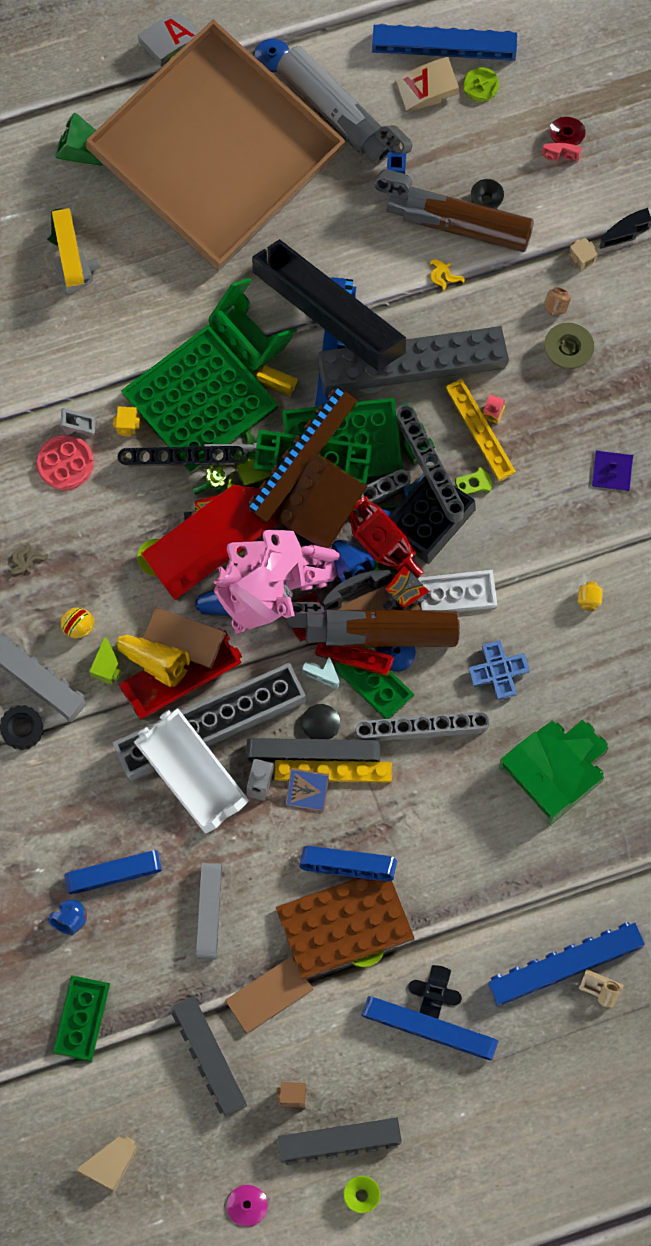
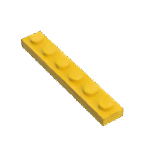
M461 378L445 386V390L498 482L516 473L514 467L463 379Z
M275 760V781H289L291 768L329 774L328 782L391 783L392 762Z

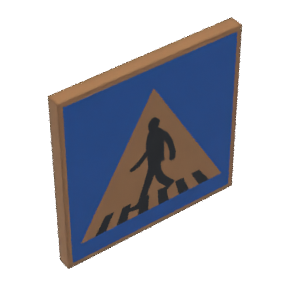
M291 768L286 805L324 811L329 774Z

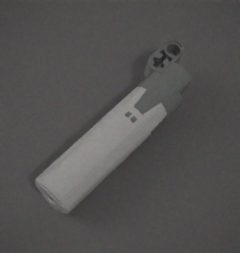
M301 46L291 48L282 56L277 66L278 73L359 154L363 155L366 153L374 162L385 160L388 157V153L407 154L412 150L411 140L397 126H381Z

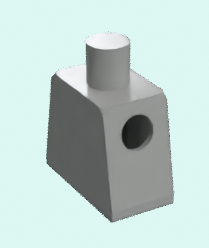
M79 252L85 284L66 287L61 257H54L56 269L67 295L93 281L91 271L100 269L97 258L86 261L84 254Z
M254 759L247 783V797L266 801L275 768L273 763Z

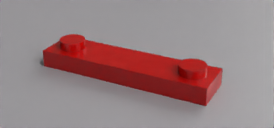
M319 642L315 651V655L325 659L330 657L332 661L388 676L394 661L393 656L358 646H325V642Z

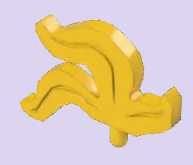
M433 259L430 262V266L434 265L436 267L431 272V281L435 285L442 287L443 291L446 289V282L441 278L443 273H445L446 281L449 283L465 282L463 276L450 274L448 267L451 266V263L445 265L444 262Z

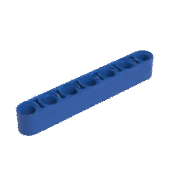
M371 996L367 997L361 1016L369 1020L490 1061L493 1060L499 1042L492 1037Z

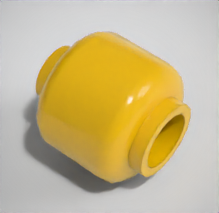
M587 581L586 585L579 587L577 603L582 609L594 611L597 607L601 606L603 589L597 586L598 583Z

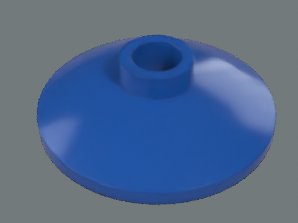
M267 39L257 46L255 58L270 72L277 71L278 62L289 51V47L279 39Z
M378 647L377 652L393 656L394 661L390 671L395 672L409 668L416 656L415 647ZM395 648L400 649L398 654L393 652Z

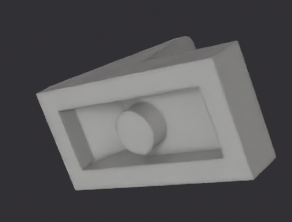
M62 408L61 428L67 436L74 432L91 436L95 434V416Z

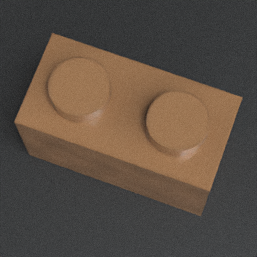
M281 1082V1087H277V1102H280L281 1108L305 1109L306 1084Z

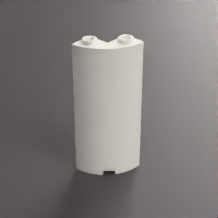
M178 708L172 712L167 710L160 716V721L149 729L148 727L142 729L134 743L206 834L216 829L227 817L238 812L249 802V799Z

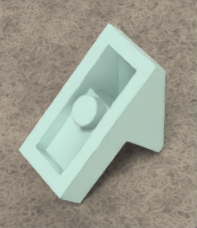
M330 657L323 670L315 663L308 664L305 662L302 668V675L338 689L339 679Z

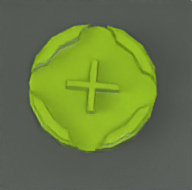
M485 67L470 70L464 77L463 88L468 98L477 102L491 100L498 93L499 89L497 75L494 71Z

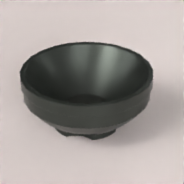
M493 179L479 180L471 189V200L475 204L497 209L504 199L503 187ZM489 195L492 201L484 203L481 198Z

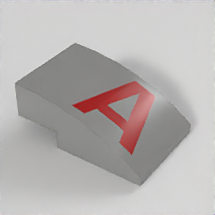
M177 13L160 20L138 34V41L162 67L199 32L181 13Z

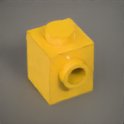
M118 406L117 416L113 417V428H116L117 434L123 437L136 435V429H140V418H137L136 407Z

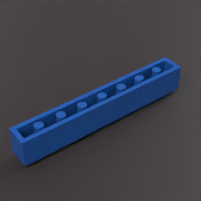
M373 25L372 53L516 60L517 33L512 31L498 32L494 30L481 31L476 29L463 30L458 28Z
M623 923L618 926V930L613 932L611 929L600 933L601 936L598 938L589 937L584 939L581 945H569L561 953L557 954L555 951L547 954L544 960L539 961L535 959L528 962V966L520 968V966L512 968L507 975L502 976V974L491 977L488 987L496 1006L499 1007L643 948L645 943L636 923Z

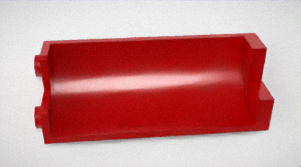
M224 630L225 636L212 669L190 661L189 665H184L187 673L175 687L163 684L144 670L119 683L120 689L133 707L136 715L143 719L241 664L240 658H242V655L237 647L234 648L229 644L230 637Z

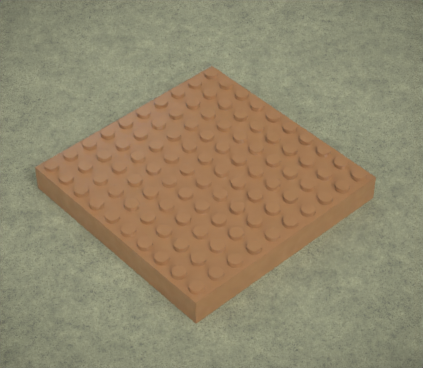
M214 19L86 140V149L218 272L344 149L345 140Z

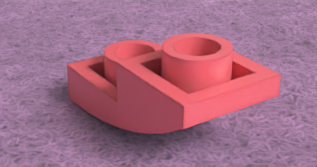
M548 143L543 146L542 156L548 160H556L558 162L561 156L571 161H579L582 147L566 143Z

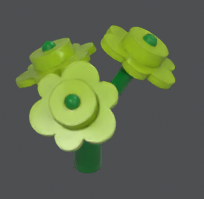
M210 465L211 468H208L206 471V479L208 481L194 487L192 490L197 495L208 489L225 491L234 484L232 479H229L228 486L222 487L224 480H227L225 471L218 465L216 467Z

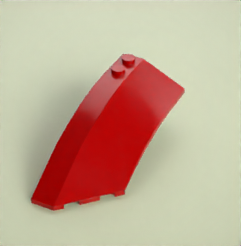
M232 485L141 554L173 599L176 600L230 559L227 551L228 544L253 542L264 531L276 525L279 521L275 518L287 498L266 525L248 511L250 506L247 504L254 495L256 497L261 492L259 488ZM238 547L237 553H239L244 548Z

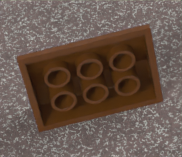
M314 454L275 519L315 545L330 548L367 486L325 457Z

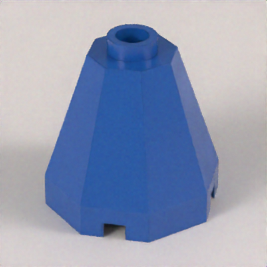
M337 540L332 544L331 549L336 550L340 554L339 559L334 561L340 583L358 574L369 572L370 569L374 571L376 568L371 555L349 541Z

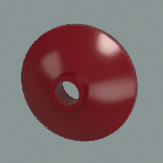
M560 117L550 125L549 134L555 143L578 145L584 140L586 129L583 123L576 118Z

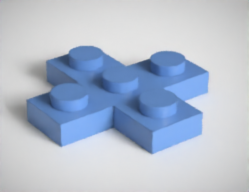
M501 640L483 644L482 650L486 663L469 667L473 686L478 687L493 683L497 700L516 696L517 693L512 677L530 672L525 653L506 658Z

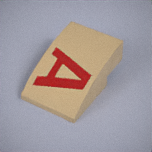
M448 57L422 65L396 79L406 112L441 103V99L459 94V86Z

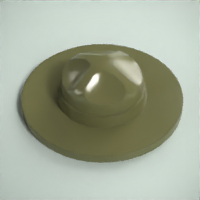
M561 323L554 326L547 333L544 349L547 357L557 366L575 369L585 365L591 359L594 352V341L591 334L584 327L575 323Z

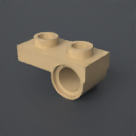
M586 970L579 989L597 996L598 1002L601 1005L613 1007L617 1003L624 985Z

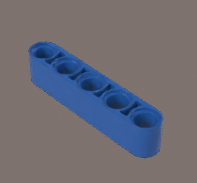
M305 846L302 850L299 867L308 872L389 882L394 880L397 860L386 855Z
M149 851L65 873L64 877L68 894H78L156 874L162 871L158 851Z

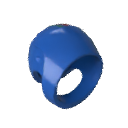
M66 900L58 905L59 912H52L48 917V922L52 927L64 934L74 935L85 925L87 911L79 901Z

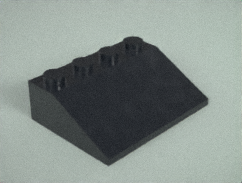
M424 476L392 512L389 518L407 537L413 551L417 552L416 556L429 565L476 511V505L472 497L454 486L464 505V515L459 522L449 521ZM438 477V478H435L434 480H435V481H442L443 479ZM444 493L443 496L450 497L451 494ZM452 509L451 512L458 513L459 510Z

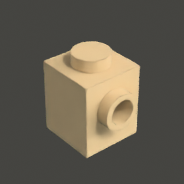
M585 237L582 240L574 241L570 245L568 256L573 264L576 263L582 271L597 261L598 254L594 244Z

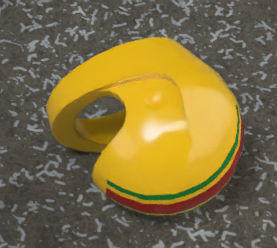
M79 607L69 609L61 616L60 627L64 634L73 639L87 636L94 626L92 614Z

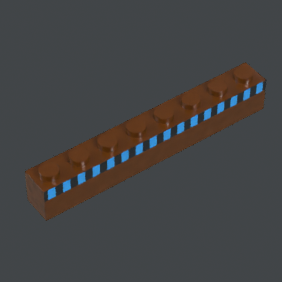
M338 387L336 391L333 389L327 396L329 401L325 406L321 404L315 413L317 417L314 421L310 419L304 427L306 432L303 436L300 434L293 442L294 448L291 451L287 450L281 458L284 460L280 466L276 465L271 471V479L269 481L265 480L259 488L261 491L257 497L254 495L247 505L250 506L248 511L266 525L293 490L314 454L319 455L357 404V399L342 388Z

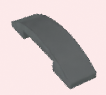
M374 570L345 580L326 596L323 601L324 611L341 608L343 599L370 586L376 590L391 582V571Z

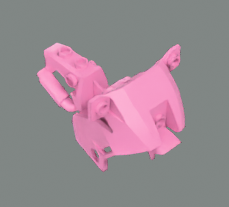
M284 530L264 531V541L228 544L227 551L230 561L226 570L223 567H219V577L213 583L216 585L214 592L219 602L232 618L235 634L244 632L246 628L252 629L271 623L281 616L285 618L295 616L291 598L283 597V581H285L289 590L301 588V591L313 589L312 586L314 585L316 589L326 587L328 582L338 578L334 561L339 559L340 554L334 549L316 545L301 547L294 531ZM272 535H275L277 537V546H275L271 541ZM238 547H242L245 550L243 558L237 555Z

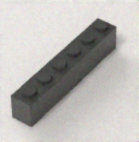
M195 996L174 1005V1012L171 1014L176 1024L180 1022L183 1028L180 1033L184 1041L189 1040L190 1054L193 1060L197 1058L200 1066L197 1068L202 1078L206 1076L209 1082L206 1087L210 1095L215 1094L218 1100L215 1105L219 1113H224L225 1117L247 1107V1103Z
M398 1117L278 1136L281 1163L285 1162L286 1165L297 1164L298 1160L306 1159V1162L317 1161L318 1157L326 1156V1159L337 1158L340 1153H346V1156L356 1155L359 1150H366V1153L376 1152L379 1147L385 1146L387 1150L398 1148V1144L402 1143Z

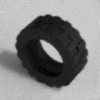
M27 705L11 707L0 720L1 735L7 745L12 746L14 749H30L41 740L44 732L43 722L39 713L34 711L32 707H27ZM21 718L27 719L31 723V731L23 737L15 735L12 731L13 723Z

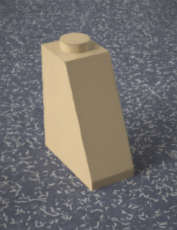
M127 1136L124 1139L121 1137L116 1138L82 1164L77 1171L115 1192L138 1150L137 1146L134 1145L135 1141Z

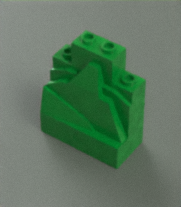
M583 719L566 734L564 733V728L558 722L555 723L551 720L500 759L498 769L500 771L505 769L549 818V826L587 796L604 779L603 771L597 765L594 767L593 764L607 753L608 743L603 737H598L594 733L595 729L589 722L585 723Z

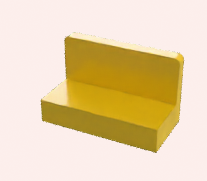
M264 365L261 373L258 372L257 380L262 386L290 398L299 382V379Z

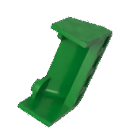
M247 278L230 285L209 316L208 321L210 327L250 371L260 369L281 353L295 335L297 329L293 328L271 335L269 339L246 314L250 308V301L244 292L252 282L251 278Z

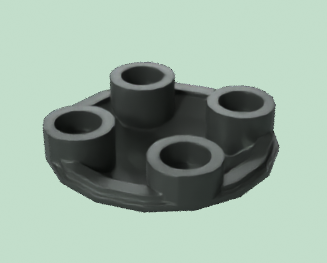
M316 704L305 711L302 718V728L309 739H331L338 734L340 717L331 706Z

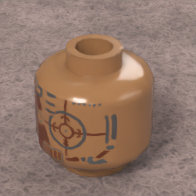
M555 287L548 291L544 307L550 315L558 316L567 311L571 300L568 291L560 287Z

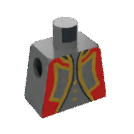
M404 566L386 587L385 595L389 599L382 606L385 610H394L396 607L399 610H410L429 597V590Z

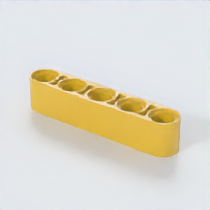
M70 208L52 211L66 287L85 284Z

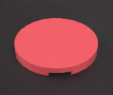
M59 435L51 438L41 447L37 459V468L41 478L49 486L60 490H70L81 486L90 477L94 466L93 455L89 446L82 439L73 436Z

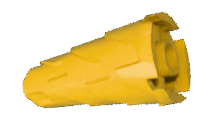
M127 634L120 636L116 641L119 652L169 687L177 686L187 673L184 665H189L190 656L184 650L173 646L171 648L159 642L154 643L144 638H137Z

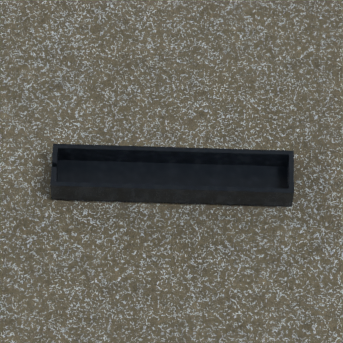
M277 240L268 246L267 250L263 249L252 256V269L256 276L375 370L380 371L406 353V337L282 240Z

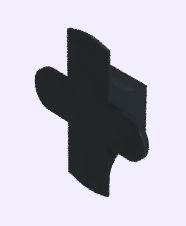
M432 965L428 982L413 980L409 983L410 993L423 997L419 1013L438 1019L443 1003L453 1006L460 1004L462 1000L461 994L458 991L447 988L452 970L443 966Z

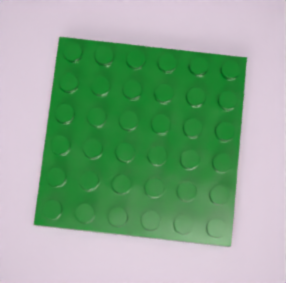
M209 325L121 390L122 395L133 407L137 408V412L167 447L232 444L279 408V404ZM185 451L179 456L181 461L186 459ZM204 451L198 454V459L201 461L205 457ZM203 465L184 466L191 474H193Z

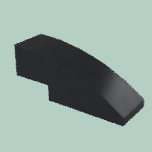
M648 208L636 211L613 225L602 236L599 245L600 249L635 240L637 232L650 229L651 215Z

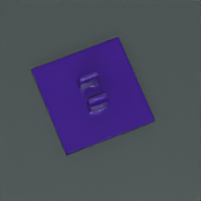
M596 450L592 486L630 491L633 455Z

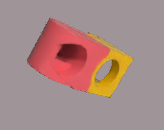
M490 394L483 410L485 419L498 424L505 410V400Z

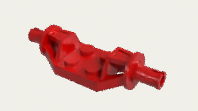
M367 496L359 499L349 516L352 534L378 563L394 567L397 571L405 566L418 579L424 574V571L413 560L417 552L413 551L407 537L379 506L368 500ZM356 511H358L361 517L363 518V521L361 523L356 515ZM392 554H394V555L397 556L402 562L400 563V562L396 561L395 559H393V558L390 557V556H391Z

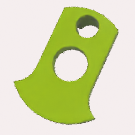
M479 467L475 473L456 478L455 486L467 495L480 491L490 493L492 481L489 474ZM469 480H476L478 487L470 486Z

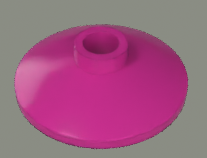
M239 1186L229 1195L227 1201L228 1214L235 1223L241 1226L256 1225L264 1218L267 1212L266 1196L255 1186ZM249 1201L251 1203L250 1208H244L243 1203Z

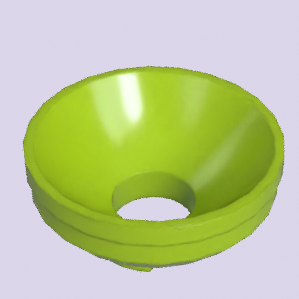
M356 1176L344 1188V1201L350 1210L361 1214L368 1213L374 1210L380 1201V1188L372 1178ZM359 1190L367 1192L368 1199L366 1201L360 1202L356 1199V1193Z

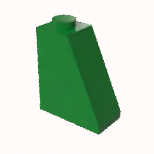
M73 113L65 125L68 128L65 129L60 137L55 158L102 166L103 164L86 149V140L96 130L80 115Z

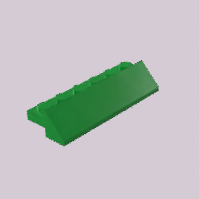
M258 430L253 469L271 472L276 465L280 466L284 461L281 458L287 450L291 451L294 448L293 442L298 435ZM329 440L319 455L325 457L366 485L372 445Z

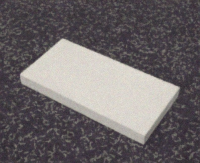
M493 570L418 578L429 590V597L420 603L421 610H456L457 612L497 608L498 606Z

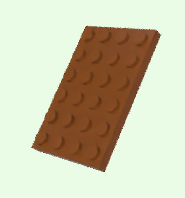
M355 878L276 907L302 980L414 940V935L392 881Z

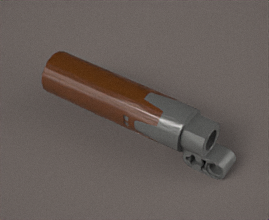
M388 169L380 171L375 181V188L379 192L390 195L387 212L403 216L404 221L523 253L527 250L534 225L532 218L411 187L412 179L409 175Z
M292 602L295 616L287 618V624L290 627L305 628L306 642H325V646L456 647L459 643L460 635L459 614L456 610L324 611V606L318 602Z

